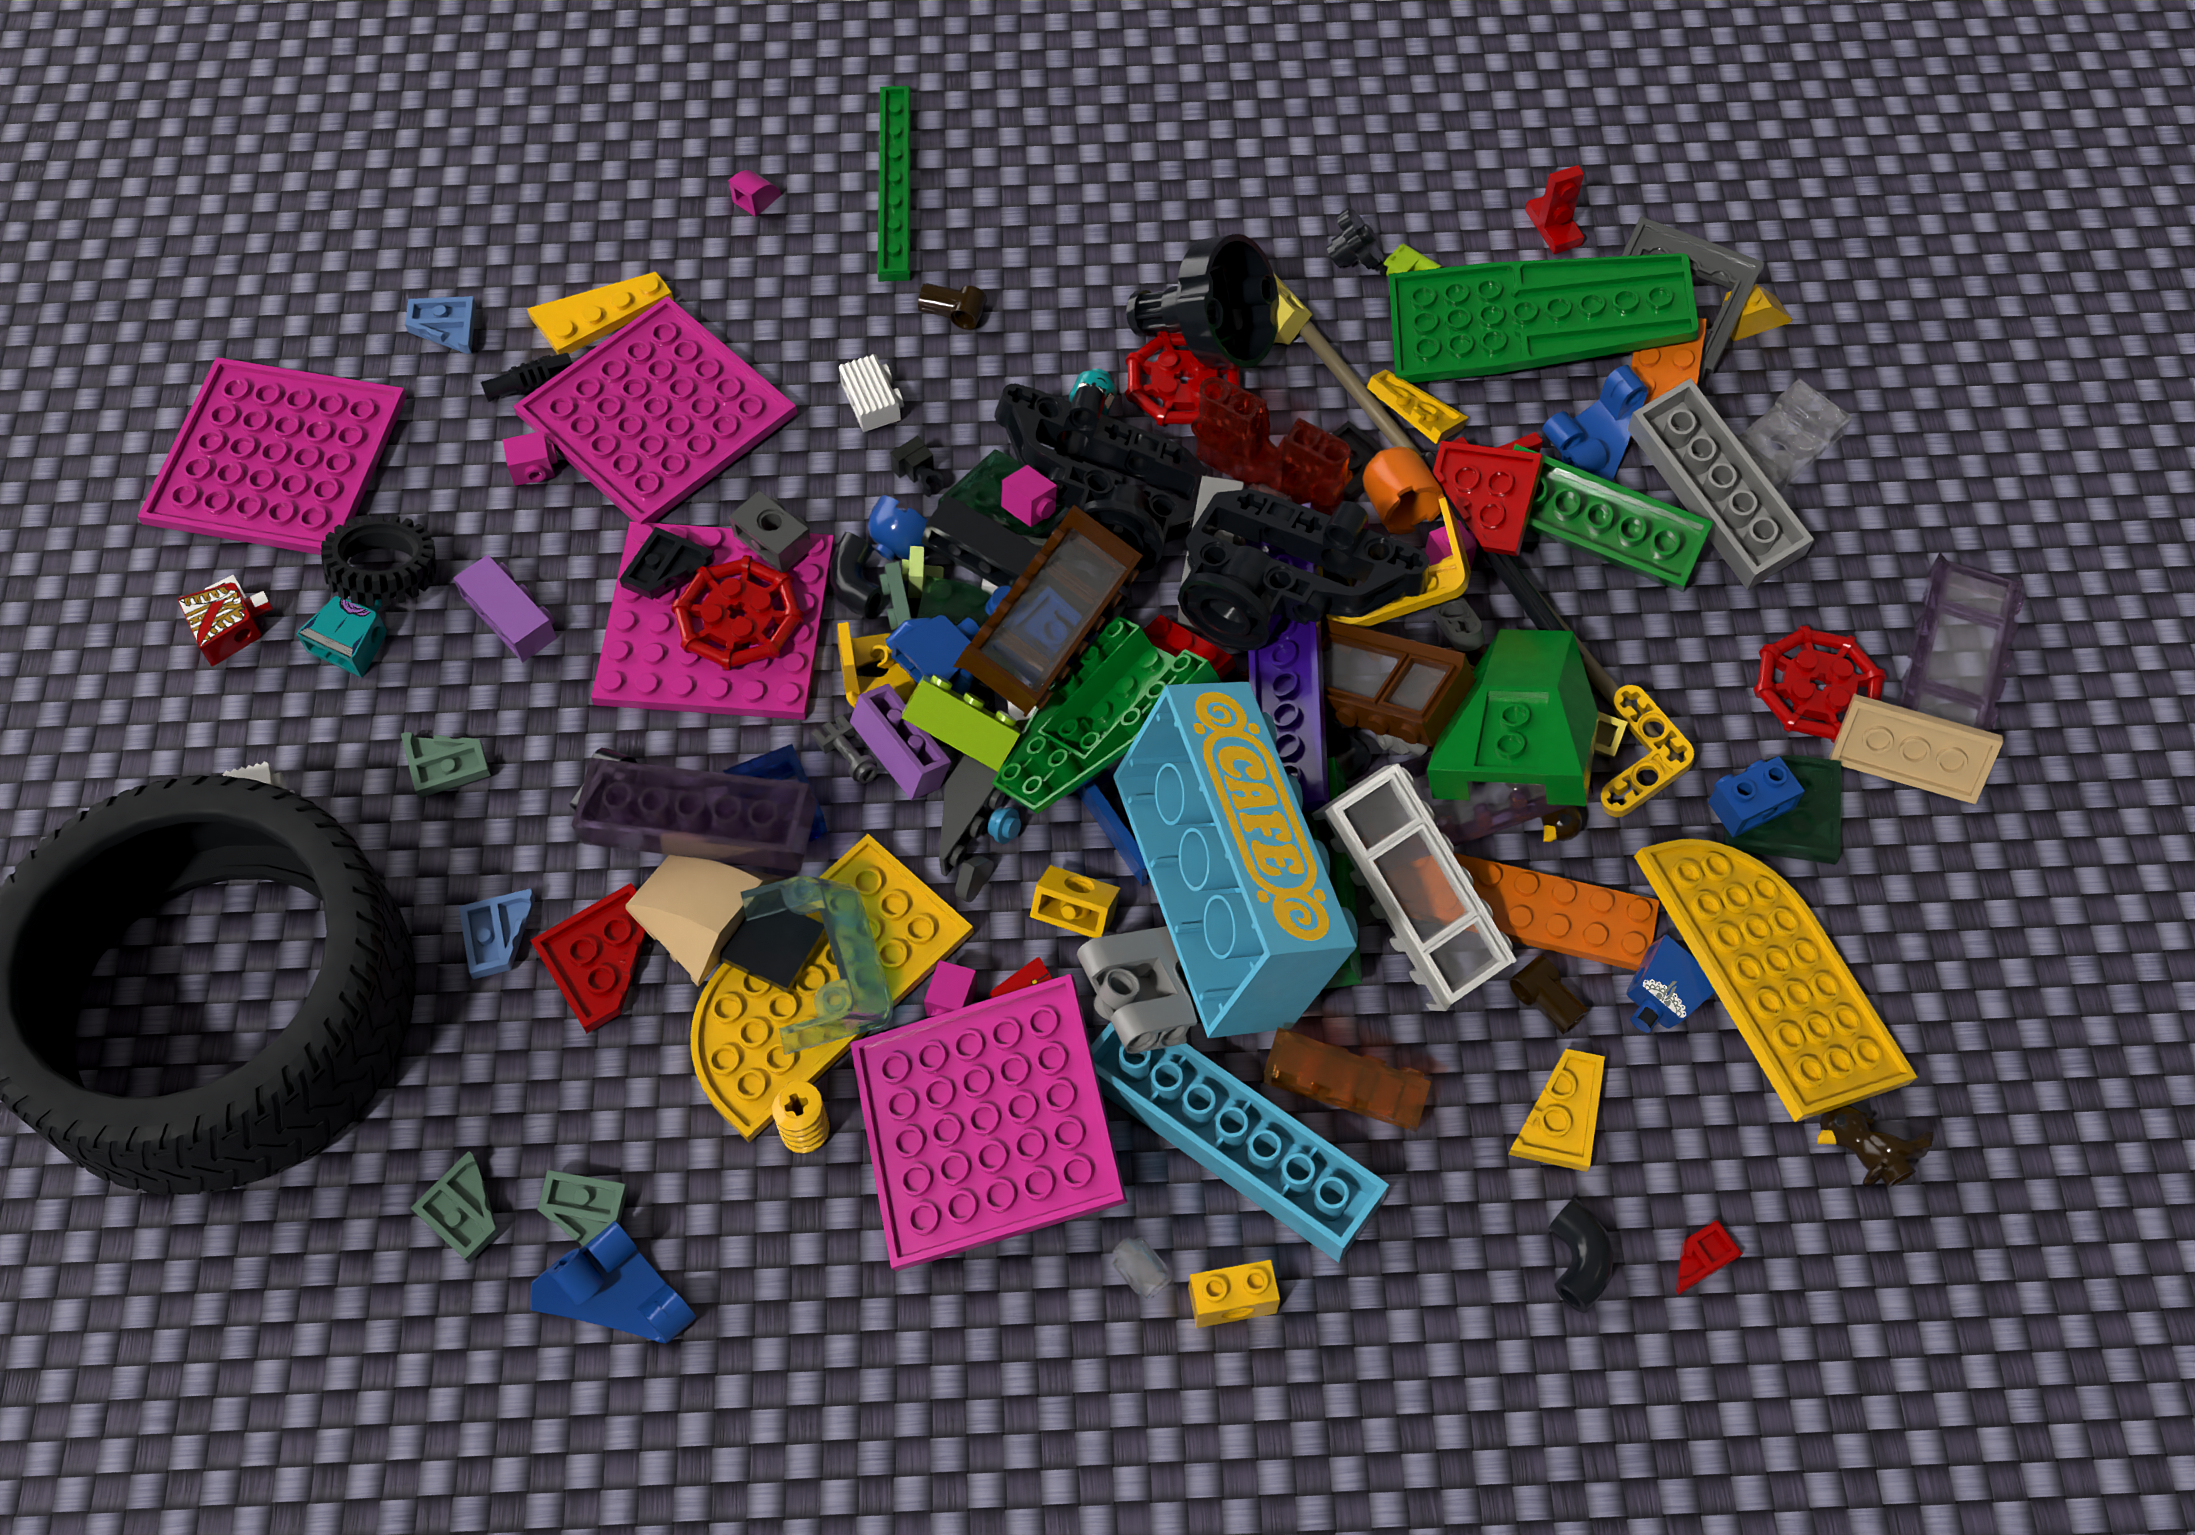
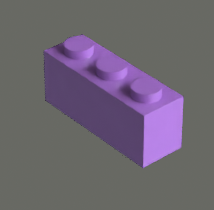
M487 554L453 578L461 597L522 663L557 639L552 627L555 620L551 613L543 605L538 608L533 603L535 601L534 597L524 584L517 586L513 582L514 577L503 562L497 565Z
M888 683L859 695L850 723L912 801L941 787L951 761L929 733L901 718L906 704Z

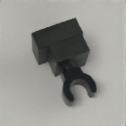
M918 435L890 452L891 467L894 473L899 478L907 475L913 483L919 480L922 492L927 497H931L929 483L935 482L941 488H945L943 475L938 471H934L933 453L926 447V444Z

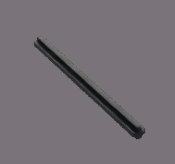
M1428 452L1421 457L1433 473L1437 456L1433 452ZM1443 490V494L1457 520L1461 521L1467 531H1471ZM1477 541L1479 550L1537 629L1566 631L1512 557L1505 554L1485 552ZM1579 649V652H1580V655H1581V659H1582V662H1583L1584 655H1583V653L1581 652V650Z

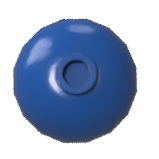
M882 495L873 507L868 523L870 537L877 544L875 551L890 561H893L895 557L909 560L910 546L924 547L925 554L929 547L922 544L921 540L928 520L910 507L907 510L901 507L897 508L898 500Z

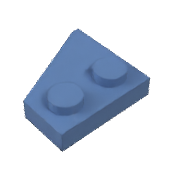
M473 296L408 299L405 326L408 333L457 351L471 354L476 302Z
M531 888L459 906L469 973L473 979L512 969L535 901Z

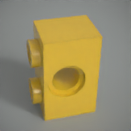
M1049 865L1036 884L1029 917L1092 938L1103 937L1113 921L1121 888Z
M1271 1260L1190 1274L1188 1290L1196 1328L1276 1314L1278 1311L1280 1297Z

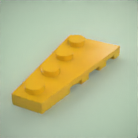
M652 272L527 308L531 320L557 355L563 353L570 354L629 324L667 296L673 301L674 299L671 290L657 272Z

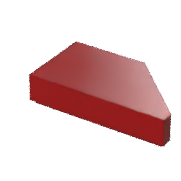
M1718 1220L1683 1241L1675 1289L1678 1295H1681L1737 1260L1743 1254Z

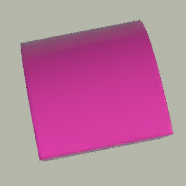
M751 170L741 171L728 180L733 203L755 217L781 196L778 187Z

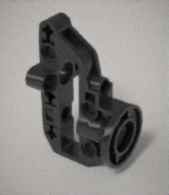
M1016 383L1005 386L994 417L996 422L1006 429L1020 466L1023 468L1029 465L1057 485L1056 504L1069 509L1073 505L1077 506L1143 555L1135 566L1140 571L1139 573L1152 569L1161 559L1165 543L1185 536L1189 522L1195 515L1202 476L1207 475V468L1187 448L1164 437L1101 414L1106 398L1104 393L1094 386L1085 385L1079 387L1072 402ZM1040 443L1053 447L1054 449L1047 448L1041 445ZM1083 459L1185 497V499L1145 485L1140 490L1135 486L1123 484L1125 478L1122 475L1087 463ZM1071 537L1069 538L1073 550L1086 563L1101 571L1115 573L1113 568Z
M1252 489L1217 492L1186 538V548L1189 553L1187 564L1190 573L1180 587L1178 602L1183 614L1190 623L1208 638L1223 646L1241 651L1257 650L1267 644L1282 617L1306 625L1308 621L1317 622L1323 614L1349 618L1363 617L1403 596L1414 597L1423 594L1428 586L1429 558L1425 552L1409 544L1368 530V514L1363 507L1355 502H1341L1334 514L1330 516L1280 497ZM1217 530H1224L1259 544L1262 541L1284 549L1286 554L1323 567V577L1273 559L1255 547L1247 545L1238 546L1216 538L1214 535ZM1358 580L1364 582L1362 585L1354 587Z

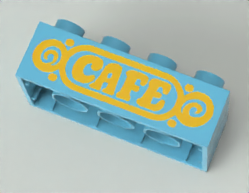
M1249 682L1166 685L1113 775L1207 1038L1291 1029L1350 954H1352L1357 947L1358 940L1356 920L1348 908L1340 907L1329 880L1330 861L1328 852L1321 841L1313 840L1302 814L1303 796L1301 786L1293 775L1286 774L1276 750L1277 734L1275 723L1267 712L1260 711Z

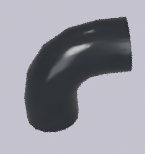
M845 532L836 546L829 565L830 584L841 604L867 619H874L882 611L886 600L882 587L869 582L864 577L866 563L875 549L861 537Z
M1574 1198L1561 1210L1549 1226V1229L1565 1242L1572 1254V1262L1569 1268L1554 1283V1287L1569 1306L1580 1313H1586L1601 1297L1611 1279L1613 1250L1606 1229L1588 1208Z

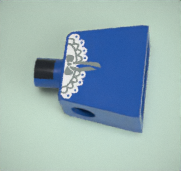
M1667 934L1649 946L1626 993L1639 1006L1630 1020L1636 1028L1645 1033H1650L1657 1022L1668 1029L1679 1024L1715 992L1697 960Z

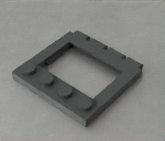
M1640 216L1622 256L1684 253L1689 257L1692 275L1732 289L1728 301H1724L1711 328L1712 334L1705 349H1703L1698 380L1701 382L1706 371L1713 374L1763 270L1764 262ZM1633 351L1626 352L1633 355Z

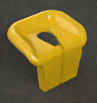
M837 623L841 669L845 694L849 704L855 708L860 694L888 683L902 701L907 703L916 688V681L896 661L888 668L884 676H857V668L884 659V652L877 658L871 657L870 649L875 645L885 646V640L891 633L851 638L849 623Z

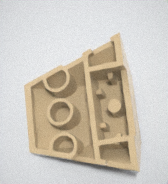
M674 853L669 854L625 906L626 910L654 940L657 939L670 952L672 960L676 964L679 962L691 975V980L699 987L721 960L720 951L736 933L759 895L771 899L785 882V877L742 869L700 856Z

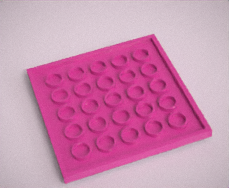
M668 296L513 406L518 417L535 432L543 431L548 444L554 443L556 451L633 522H638L640 525L655 522L797 414V408L794 403Z
M216 357L137 517L143 525L321 555L322 541H326L325 536L328 532L334 533V527L339 524L347 528L346 521L354 519L405 403L407 394L404 388Z
M630 522L591 696L593 705L806 720L830 577L829 565L835 547L834 535L809 533L812 549L786 571L794 578L792 585L799 609L804 613L803 623L796 626L780 649V656L774 660L766 658L735 666L731 671H725L722 669V666L697 654L686 653L680 647L682 639L676 616L671 611V606L674 600L680 598L697 573L652 600L621 587L619 578L655 527L713 550L716 559L707 567L743 558V555L752 556L753 560L770 568H775L734 537L732 528L660 523L640 525L638 522ZM741 573L717 579L715 581L718 583V585H720L721 582L727 578H736L739 580ZM751 574L750 582L763 588L772 584ZM705 586L693 604L701 605L711 591ZM781 594L771 600L774 610H785ZM743 609L731 612L732 619H735L738 615L743 617L746 615ZM691 617L694 632L698 633L703 630L702 618ZM774 624L766 638L770 639L780 624ZM713 641L707 643L722 651L726 649V647ZM751 642L744 643L742 648L736 649V652L759 645H751Z
M1071 974L850 1043L890 1265L896 1272L1128 1203L1076 981Z

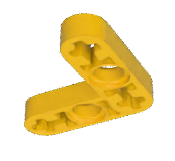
M1625 685L1616 691L1614 711L1619 719L1628 722L1626 727L1649 754L1602 788L1601 807L1605 813L1612 817H1623L1635 810L1688 772L1694 762V749L1690 742L1645 691L1635 685ZM1626 697L1631 701L1637 698V709L1642 714L1637 722H1634L1637 720V712L1631 706L1623 708L1624 698ZM1654 721L1660 723L1664 727V732L1661 736L1651 738L1644 734L1643 727L1647 723ZM1670 737H1673L1670 739V747L1677 754L1682 751L1685 752L1684 762L1680 763L1677 759L1669 761L1670 750L1666 747L1665 743ZM1646 769L1653 770L1657 774L1658 780L1651 786L1641 785L1636 779L1640 771ZM1630 781L1633 789L1625 794L1624 804L1620 805L1618 802L1610 804L1611 793H1615L1618 796L1622 795L1628 790L1626 782Z

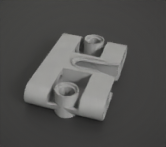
M1167 926L1094 938L1084 943L1078 949L1077 957L1097 994L1094 1000L1095 1010L1104 1019L1111 1021L1127 1053H1140L1186 1043V1033L1190 1026L1197 1024V1019L1189 993L1191 996L1192 993Z

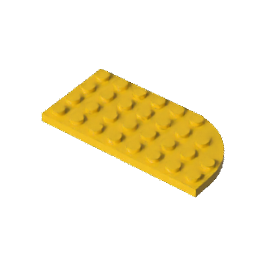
M869 834L863 837L786 906L825 924L827 927L825 936L789 994L723 963L708 981L696 1005L691 1027V1054L696 1075L713 1107L749 1143L774 1120L772 1113L774 1099L788 1082L800 1080L813 1084L851 1048V1042L860 1040L936 969L939 960L944 961L974 933L973 926Z
M1679 839L1641 848L1634 855V858L1794 1122L1909 1085L1918 1078L1812 911L1799 894L1775 871L1738 849L1701 839Z

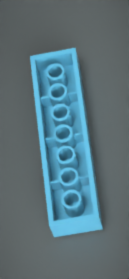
M1110 1022L1091 1045L1101 1092L1104 1096L1338 1263L1384 1201L1389 1187L1388 1183L1187 1043L1130 1054L1126 1052Z

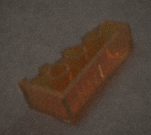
M1279 1027L1277 1028L1264 1070L1265 1085L1416 1132L1431 1081L1423 1079L1424 1073L1418 1070L1401 1067L1400 1071L1386 1066V1061L1369 1055L1361 1057L1348 1052L1344 1047L1331 1043L1324 1044L1310 1039L1303 1034Z

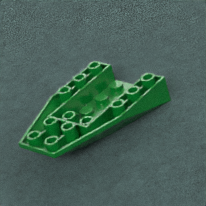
M1117 616L1070 666L1071 669L1060 684L1054 683L1049 688L1053 694L1041 710L1036 707L992 784L996 789L1034 813L1039 814L1123 760L1166 685L1223 682L1208 660L1186 649L1175 657L1153 646L1140 626Z
M1500 629L1472 671L1476 681L1437 739L1427 768L1432 799L1470 801L1474 781L1543 784L1545 785L1547 804L1586 806L1599 716L1574 632Z

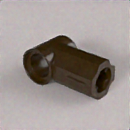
M926 283L922 285L920 290L918 311L950 318L957 327L971 330L979 322L987 303V296L981 289L974 286H963L959 291Z
M1543 956L1536 957L1509 979V985L1514 995L1525 1005H1534L1563 1035L1576 1027L1589 1011L1561 983L1558 970Z

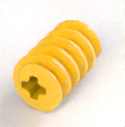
M800 1080L788 1082L774 1099L772 1105L773 1118L781 1140L788 1149L795 1153H810L820 1148L828 1137L830 1123L821 1095L815 1086Z

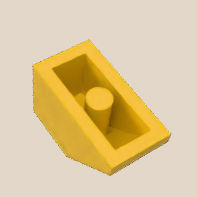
M1755 284L1731 334V338L1733 341H1737L1791 323L1792 318L1774 294ZM1732 291L1726 293L1724 301H1728Z

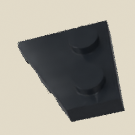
M655 527L621 575L619 581L621 587L652 600L697 573L696 569L712 564L716 559L715 554L711 549Z

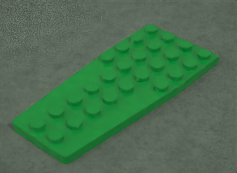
M1684 253L1492 262L1389 274L1395 377L1404 379L1409 383L1500 374L1687 342L1698 337L1699 324L1689 257Z

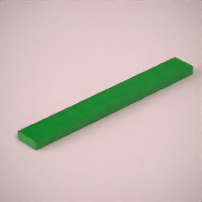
M887 86L880 87L877 274L878 282L910 281L911 87Z

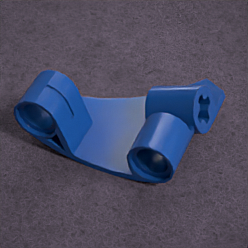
M1629 365L1620 366L1610 373L1605 380L1597 402L1574 418H1571L1566 411L1553 415L1546 421L1542 431L1560 452L1561 462L1613 482L1631 437L1627 429L1632 413L1643 407L1648 394V388Z
M615 1221L581 1249L575 1248L563 1255L531 1282V1311L585 1321L642 1336L659 1343H669L697 1318L684 1300L664 1282L637 1250L638 1248Z

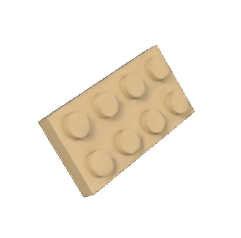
M1854 694L1829 755V763L1976 805L2003 744L2002 735Z

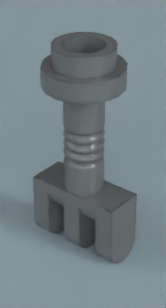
M842 714L835 717L836 724L840 729L837 730L830 722L822 725L828 735L827 737H824L818 729L810 733L815 743L825 754L836 748L850 764L849 775L854 781H860L865 784L876 777L878 773L877 762L871 755L861 756L849 742V739L855 736L853 726Z

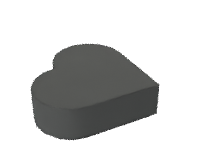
M982 855L964 861L955 887L956 896L968 903L972 902L979 894L981 887L990 878L994 867L993 861Z

